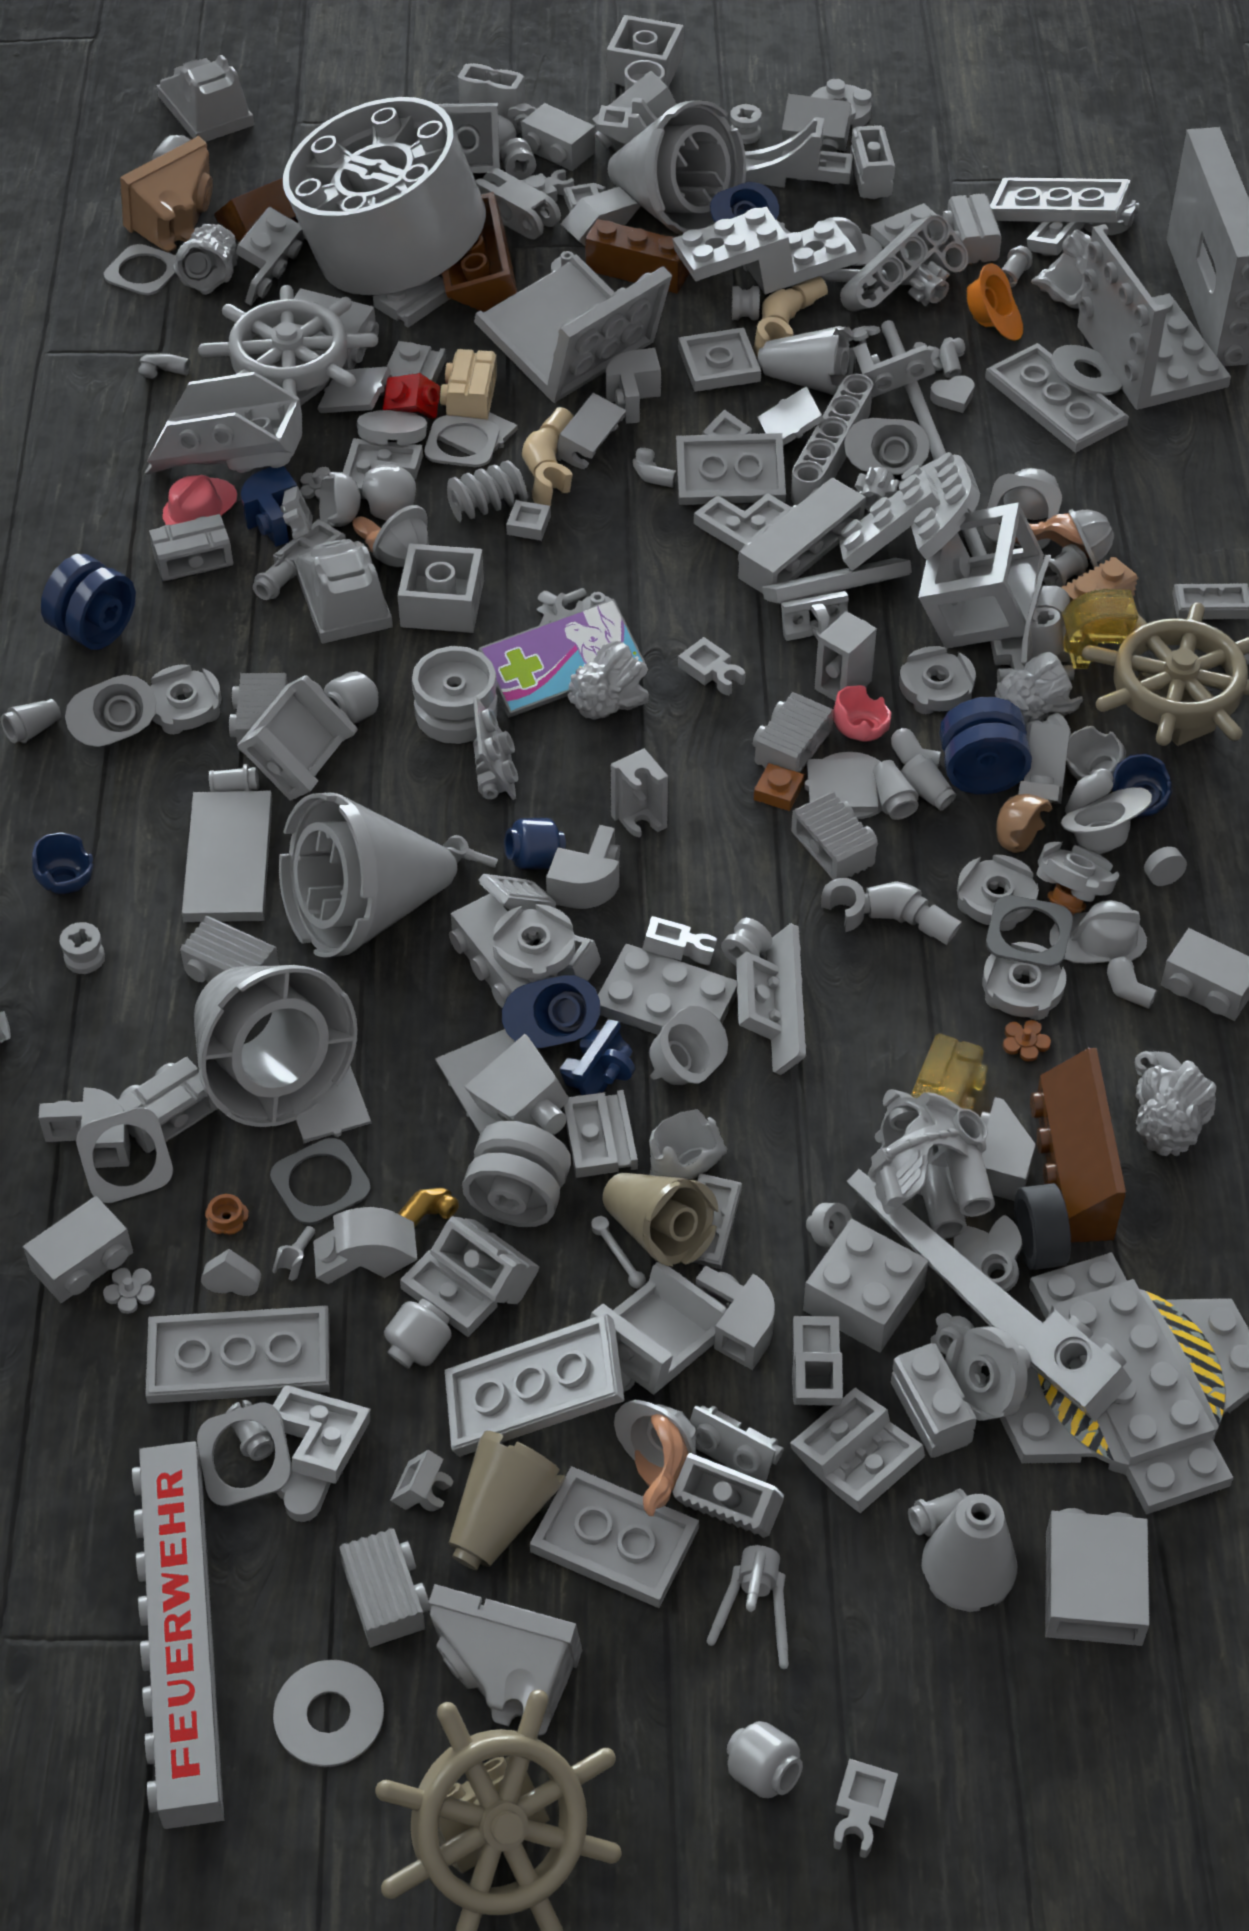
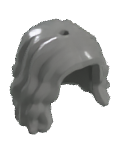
M1074 230L1071 235L1066 237L1062 244L1064 253L1049 266V269L1042 270L1037 277L1033 278L1031 283L1037 285L1040 291L1047 292L1054 301L1063 302L1069 307L1079 309V300L1082 298L1084 287L1083 273L1086 271L1088 262L1087 247L1091 243V237L1079 230Z

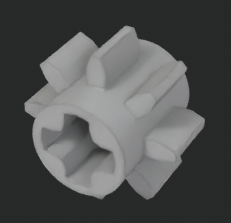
M930 261L928 266L921 264L909 276L908 281L912 288L908 293L925 306L928 305L929 301L931 303H938L946 296L949 290V284L945 281L949 273L933 261Z
M870 467L867 476L859 474L854 487L857 488L858 493L866 497L865 509L870 511V508L883 497L889 499L898 492L899 480H895L893 474L885 468Z

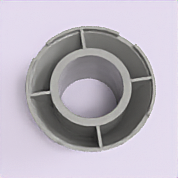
M280 965L231 968L218 974L204 987L195 1005L194 1027L199 1075L203 1088L209 1099L229 1118L245 1125L270 1127L286 1124L296 1120L297 1116L320 1105L315 1098L326 1093L334 1083L337 1086L340 1084L354 1056L357 1042V1019L351 1000L333 979L323 972L310 967ZM272 1012L271 1018L264 1030L252 1041L244 1044L252 1027L260 1019ZM297 1090L303 1104L311 1100L313 1102L302 1112L294 1114L287 1094Z

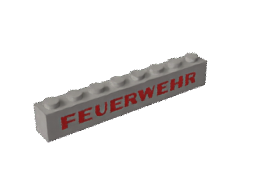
M196 1441L139 1449L140 1467L132 1468V1479L135 1496L142 1495V1509L134 1510V1522L137 1538H144V1552L136 1553V1565L139 1582L146 1581L147 1595L138 1597V1608L141 1626L148 1625L149 1640L141 1641L140 1643L143 1671L150 1670L151 1686L143 1687L145 1717H153V1733L145 1734V1752L148 1765L155 1764L156 1778L155 1781L147 1782L150 1813L158 1812L164 1829L224 1821L201 1460Z

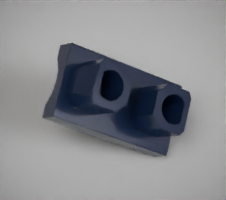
M608 1019L602 1030L593 1029L587 1036L581 1038L580 1048L584 1054L582 1059L567 1058L561 1066L560 1073L565 1084L579 1089L581 1095L603 1093L608 1084H612L615 1079L626 1081L634 1074L636 1070L635 1065L630 1059L633 1051L620 1035L621 1025L619 1021Z

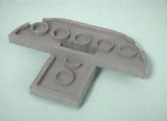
M948 452L922 467L918 464L913 465L902 475L898 492L889 499L887 497L881 498L870 508L871 513L860 521L858 519L851 521L842 529V535L838 537L843 561L852 571L910 526L917 549L926 560L936 554L960 531L961 528L959 526L966 518L964 513L968 510L970 514H973L980 499V491L972 470L961 456L952 455Z

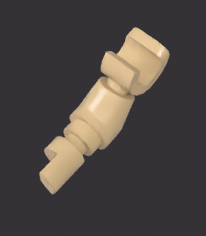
M820 276L803 281L791 289L777 290L764 300L762 304V320L757 325L753 347L756 358H758L759 349L763 348L767 341L793 336V329L789 325L790 319L794 318L796 312L800 309L812 305L816 299L828 294L827 285Z
M562 407L556 408L540 429L532 432L527 437L522 448V459L535 477L532 498L536 504L551 506L553 488L559 489L562 493L570 492L573 474L568 468L557 463L556 454L558 452L559 435L574 416L569 410Z

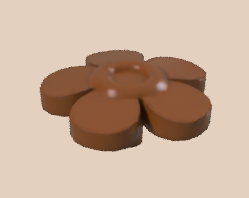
M1034 1020L1027 1021L1024 1029L1019 1023L1011 1022L1005 1027V1035L1008 1038L1004 1039L1002 1046L1008 1054L1015 1055L1020 1051L1022 1060L1034 1061L1038 1057V1052H1045L1050 1048L1051 1040L1049 1036L1041 1034L1042 1026Z

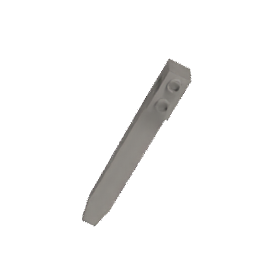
M860 1169L847 1181L852 1189L915 1253L929 1260L928 1265L990 1327L1002 1329L1015 1340L1017 1345L1024 1346L1030 1356V1367L1094 1422L1132 1382L1123 1368L1127 1363L1126 1359L1108 1343L1102 1348L1090 1339L1093 1332L1076 1316L1073 1315L1067 1320L1054 1310L1042 1323L904 1205H901L892 1214H885L881 1201L877 1199L874 1186H876V1183L872 1182ZM1087 1356V1360L1082 1367L1069 1369V1365L1075 1357Z

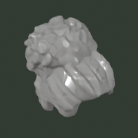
M203 224L202 227L195 228L191 238L179 247L174 259L173 269L183 285L195 288L202 294L207 295L220 284L228 282L232 278L234 273L233 267L237 265L238 255L235 254L237 249L235 235L220 224Z
M619 641L610 642L602 646L593 662H588L585 666L579 667L576 670V674L571 676V682L569 683V691L571 693L568 694V698L585 718L592 720L605 718L617 712L618 709L630 710L639 705L648 703L649 693L639 685V681L647 674L648 667L644 662L632 656L628 645Z
M1052 652L1041 653L1033 657L1029 662H1026L1023 670H1011L1009 674L1004 676L1001 683H997L995 691L997 698L1009 700L1020 708L1025 726L1035 720L1044 722L1049 715L1059 713L1064 717L1076 711L1083 702L1082 696L1075 699L1069 698L1072 684L1061 664V660Z
M1191 1061L1183 1062L1177 1071L1166 1070L1161 1065H1156L1147 1069L1143 1077L1138 1080L1136 1097L1139 1099L1141 1106L1138 1109L1139 1115L1136 1120V1130L1148 1150L1156 1151L1157 1154L1162 1156H1168L1170 1153L1174 1156H1179L1180 1152L1188 1151L1190 1145L1197 1143L1202 1125L1208 1123L1214 1115L1217 1086L1214 1082L1205 1078L1199 1068Z

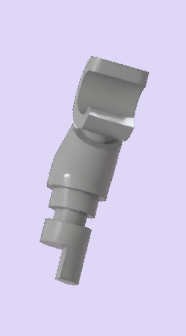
M838 878L825 885L821 896L822 908L831 910L840 904L851 907L845 910L844 926L846 932L857 928L863 921L864 914L869 913L870 918L895 919L900 923L906 921L911 925L918 923L920 931L947 945L956 935L962 923L936 905L929 907V901L921 896V890L898 881L869 887L866 889V893H864L862 886L856 881L849 878Z

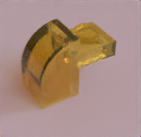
M1099 589L1090 591L1074 599L1062 613L1066 627L1064 650L1066 653H1069L1073 668L1088 669L1091 661L1084 659L1082 656V651L1086 646L1092 645L1097 647L1098 643L1122 644L1125 638L1133 632L1139 616L1131 590Z

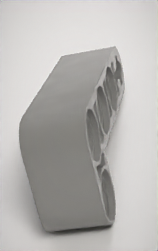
M932 215L916 220L844 285L840 294L841 302L847 310L852 312L875 307L922 263L928 266L930 261H933L947 271L949 275L960 272L968 264L967 249L943 216ZM927 227L931 232V237L927 234ZM904 248L908 250V259L905 256ZM946 254L949 257V265L946 262ZM882 267L886 272V280L882 276Z

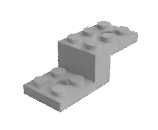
M767 207L754 208L743 215L731 219H721L715 222L714 225L699 230H689L681 236L672 238L676 253L695 281L745 265L764 294L859 263L857 250L834 220L818 223L813 228L798 233L786 234Z

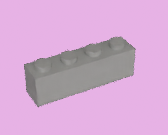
M833 477L821 487H816L810 496L800 504L791 507L785 516L775 524H770L759 537L742 547L738 555V579L763 593L762 586L795 580L839 544L838 537L842 535L841 531L848 523L855 519L860 521L864 518L866 497Z

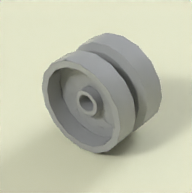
M449 646L436 649L423 656L414 667L412 688L415 697V718L419 728L430 738L443 743L456 744L475 740L477 738L473 697L477 696L485 709H492L497 719L496 672L492 662L483 653L468 647Z
M518 1121L495 1122L486 1126L479 1136L474 1150V1159L468 1166L462 1183L463 1194L475 1209L500 1223L517 1227H536L548 1223L556 1211L560 1199V1188L565 1183L571 1166V1154L559 1139L539 1127Z

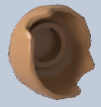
M1019 794L1009 798L1000 808L996 822V834L1001 846L1012 853L1025 851L1033 842L1037 831L1045 827V823L1040 818V812L1051 811L1052 806L1047 799L1032 794Z

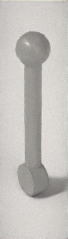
M603 1216L595 1217L592 1220L593 1233L602 1235L629 1275L628 1281L630 1286L636 1289L643 1287L646 1282L645 1275L635 1270L609 1232L608 1219Z

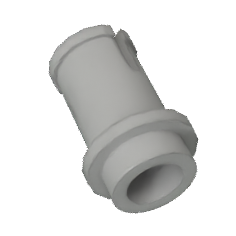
M1024 246L1011 249L1008 253V260L1002 268L1009 280L1010 287H1014L1017 284L1022 273L1028 270L1033 263L1031 251Z
M280 557L265 573L257 574L253 583L255 594L263 600L276 598L280 593V588L296 575L297 569L294 563L288 558Z
M244 764L241 769L209 771L210 791L259 790L257 767H250L249 764Z
M244 1400L242 1402L243 1407H247L252 1405V1403L250 1401ZM237 1402L232 1405L226 1413L241 1409L240 1403ZM240 1421L231 1425L241 1441L240 1450L244 1456L258 1461L268 1457L274 1451L275 1444L272 1435L262 1424L255 1421Z
M959 1488L952 1493L925 1502L923 1499L915 1501L914 1507L908 1509L909 1521L917 1535L925 1534L932 1536L960 1501L967 1497L966 1493Z

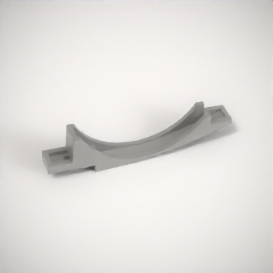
M633 98L632 109L601 105L596 130L627 144L658 118L651 112L643 99ZM815 117L798 134L780 144L765 149L745 151V182H756L785 188L786 178H796L801 181H823L831 184H849L853 154L822 151L824 118Z

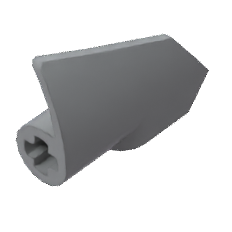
M1046 555L1042 561L1025 624L1021 663L1024 667L1026 662H1029L1033 657L1041 653L1052 652L1056 656L1064 649L1062 628L1065 625L1070 605L1069 594L1058 586H1042L1051 555Z

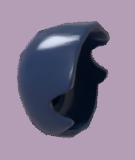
M1143 753L1130 755L1117 764L1113 773L1112 792L1126 788H1143L1152 794L1151 804L1145 811L1137 815L1136 818L1154 816L1167 806L1172 794V781L1165 764L1160 759Z
M59 832L47 834L35 842L32 852V871L35 879L47 891L63 895L79 891L91 880L93 855L85 851L80 837Z

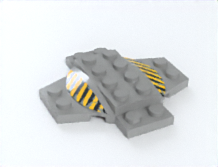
M1112 1252L1031 1277L1029 1288L1045 1319L1054 1310L1067 1320L1073 1315L1076 1316L1093 1332L1090 1339L1102 1348L1108 1343L1126 1359L1127 1363L1123 1368L1132 1382L1094 1422L1029 1366L1027 1369V1387L1018 1412L1015 1415L1000 1418L1021 1463L1081 1462L1082 1457H1097L1109 1463V1470L1127 1476L1146 1515L1230 1487L1233 1476L1213 1440L1222 1415L1226 1411L1230 1413L1249 1398V1328L1233 1300H1164L1157 1295L1139 1289L1134 1279L1127 1281ZM1087 1356L1075 1357L1071 1361L1069 1369L1082 1367L1087 1360ZM990 1375L986 1377V1384L990 1380Z

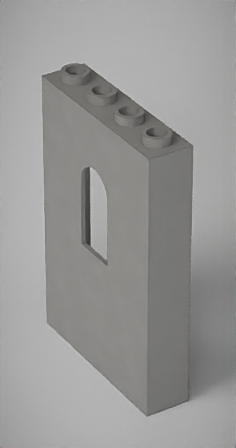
M1220 127L1187 129L1166 240L1203 339L1223 366L1247 365L1249 359V197ZM1203 236H1204V238H1205V240H1206V243H1207V245H1208L1209 251H1210L1211 256H1212V258H1213V261H1214V264H1215V268H1216V274H1215V272H1214L1213 266H1212V264H1211V261H1210V259H1209L1208 253H1207L1206 248H1205V246H1204Z

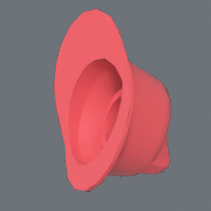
M202 474L180 478L169 490L168 502L163 508L162 518L165 525H174L203 516L209 517L217 514L222 516L236 503L237 491L228 481L219 478H209Z

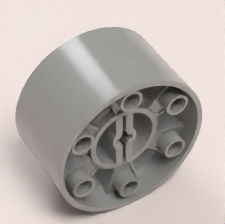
M411 97L386 98L368 102L342 112L323 123L299 144L289 158L283 174L285 194L323 275L338 289L353 294L382 295L415 287L438 276L458 262L471 249L483 229L486 218L484 201L449 115L440 106L424 99Z

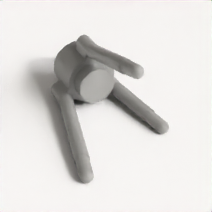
M760 1545L749 1546L744 1549L741 1565L733 1567L730 1585L712 1624L707 1644L713 1646L716 1643L740 1586L747 1593L746 1609L749 1612L755 1610L758 1596H766L772 1590L779 1666L781 1669H787L789 1666L783 1593L786 1576L778 1571L780 1555L775 1550Z

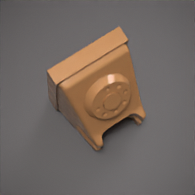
M200 136L120 177L123 226L129 232L136 231L167 253L177 248L174 244L175 241L182 240L187 242L191 238L201 213L205 212L209 206L213 189V179L209 175L207 143Z

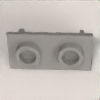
M695 1406L693 1409L690 1423L696 1430V1450L742 1474L766 1483L772 1463L777 1464L784 1448L777 1445L778 1440L774 1437L769 1438L750 1427L746 1432L741 1430V1423L718 1411V1408L715 1406L710 1408Z

